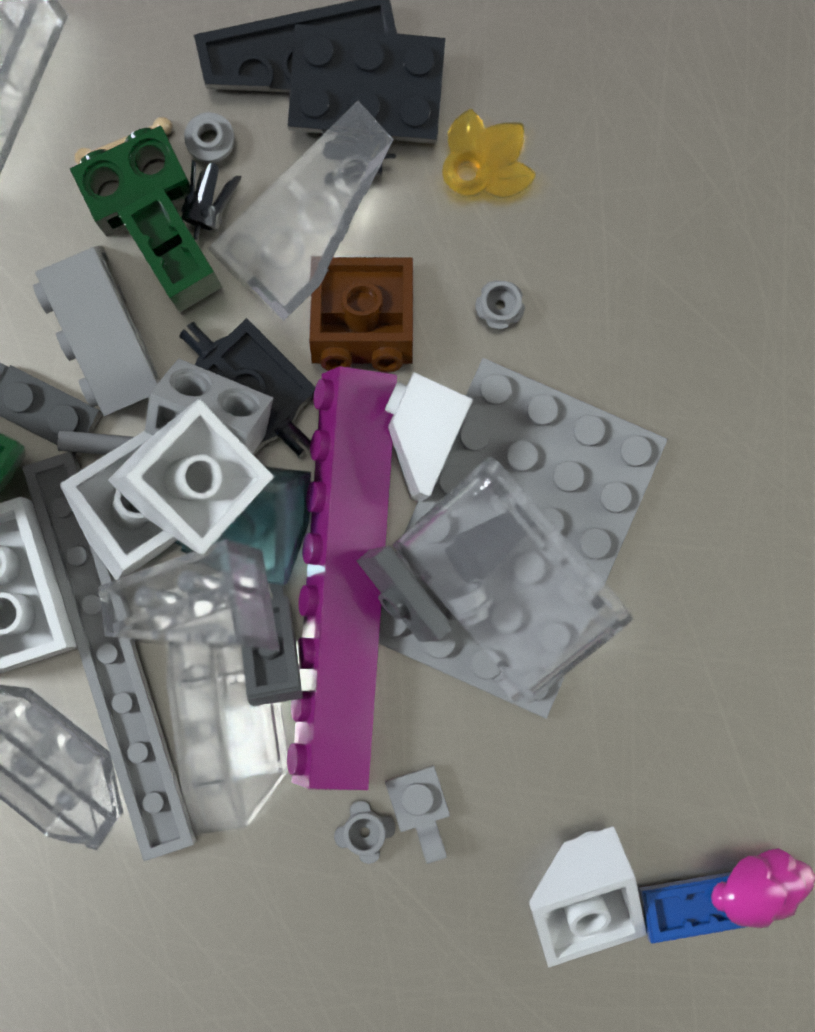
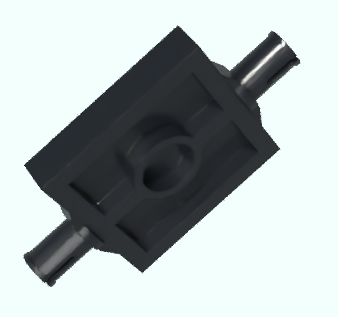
M247 318L228 336L215 342L195 322L188 324L187 328L199 342L185 329L181 331L179 338L199 356L195 363L196 366L273 397L266 435L253 455L266 443L280 437L298 458L302 457L306 452L293 437H296L307 450L310 449L311 440L294 422L299 411L314 397L315 386Z

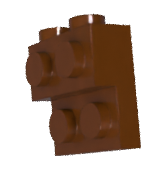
M313 257L309 333L312 364H321L322 368L327 371L339 366L350 368L351 364H372L373 368L377 371L387 373L399 370L403 364H413V257Z

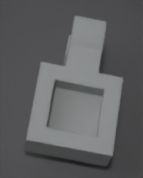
M433 765L385 781L400 831L403 832L416 828L427 864L447 858L436 821L449 817L450 813L435 766Z

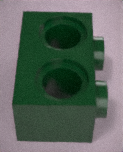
M161 125L154 129L142 128L127 136L124 143L109 150L99 149L92 151L82 157L80 164L69 168L95 223L105 236H109L126 227L117 211L157 187L162 186L173 205L184 200L190 191V183ZM153 159L165 161L163 168L155 174L143 173V168L149 161ZM109 180L119 181V186L113 194L109 196L98 195L99 188L103 183Z
M162 186L157 187L117 211L163 289L179 312L184 311L222 288L215 272Z

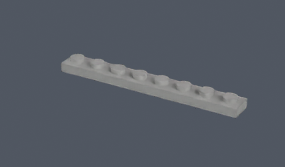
M66 452L23 466L22 469L143 861L192 846L197 841L115 578L87 541L60 487L63 481L81 471L77 456L73 452Z

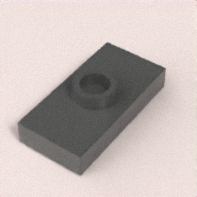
M387 545L370 549L357 560V563L381 592L379 600L385 610L394 618L402 619L419 642L440 641L452 630L450 622L391 546Z

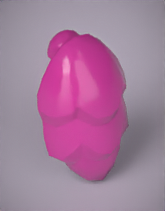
M779 848L767 850L759 855H749L741 859L733 869L727 882L718 883L714 887L711 896L712 902L718 911L725 912L728 918L739 926L766 928L773 921L783 920L795 915L799 904L813 890L815 874L811 866L803 861L794 859L787 852Z

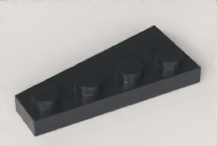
M353 0L194 34L205 86L207 89L290 92L295 24L397 33L390 0Z

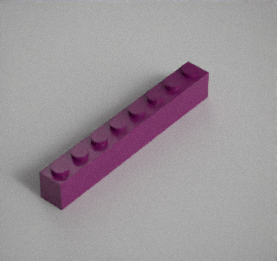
M342 366L322 373V377L318 380L314 391V406L319 410L318 430L314 431L310 443V456L315 461L314 481L309 484L306 495L307 510L311 512L310 533H307L302 548L303 561L308 565L306 585H303L301 588L298 602L300 615L304 616L302 637L296 643L303 698L291 700V716L293 721L296 722L294 743L290 744L287 752V769L289 774L292 775L291 783L307 789L369 790L381 617L379 595L381 592L357 563V560L370 549L386 546L393 445L388 426L394 414L385 411V408L397 384V375Z

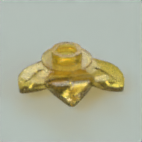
M472 109L462 113L452 123L447 136L450 154L444 161L442 176L446 187L453 194L460 197H474L485 192L497 198H507L523 192L532 184L536 174L527 165L517 161L524 141V125L522 123H500L484 128L482 120ZM464 167H469L475 171L476 176L474 179L466 181L459 177L458 171Z

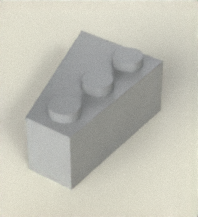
M103 245L36 271L35 274L39 283L34 284L33 289L45 313L48 314L54 311L62 331L57 332L56 336L64 355L69 361L77 359L85 376V378L79 380V385L86 401L91 408L99 405L103 416H106L148 398L150 392L160 381V378L141 333L135 327L124 303L126 298L119 285L116 286L105 260H108Z

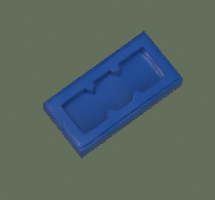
M732 872L640 887L639 893L649 942L654 944L746 928L733 923L726 913L718 911L712 902L711 896L714 887L718 883L727 882Z

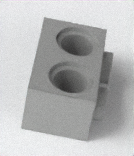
M178 358L150 392L145 432L151 435L156 434L192 403L200 399L253 454L266 435L273 397Z

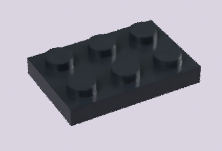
M295 24L288 130L322 133L323 130L345 136H380L381 139L436 144L446 38Z

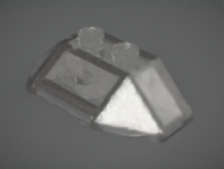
M221 623L169 630L167 660L168 697L180 786L195 833L199 835L248 827L288 772V751L281 702L250 707L246 696L241 639Z
M0 685V799L47 837L68 843L84 844L86 848L97 850L124 813L110 751L30 688Z

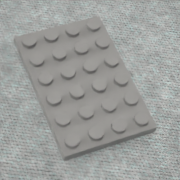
M482 358L466 394L467 397L472 399V402L430 497L423 501H418L396 550V554L445 617V613L449 609L444 596L459 586L475 581L483 582L487 593L494 597L493 604L488 607L490 614L485 619L467 626H462L458 618L455 620L447 619L451 624L452 630L440 641L419 642L402 619L398 620L391 616L381 604L379 644L547 719L668 439ZM506 512L512 513L522 525L526 534L525 538L520 540L484 579L477 577L471 582L465 581L453 567L445 551L449 545L454 543L453 536L498 516H502Z

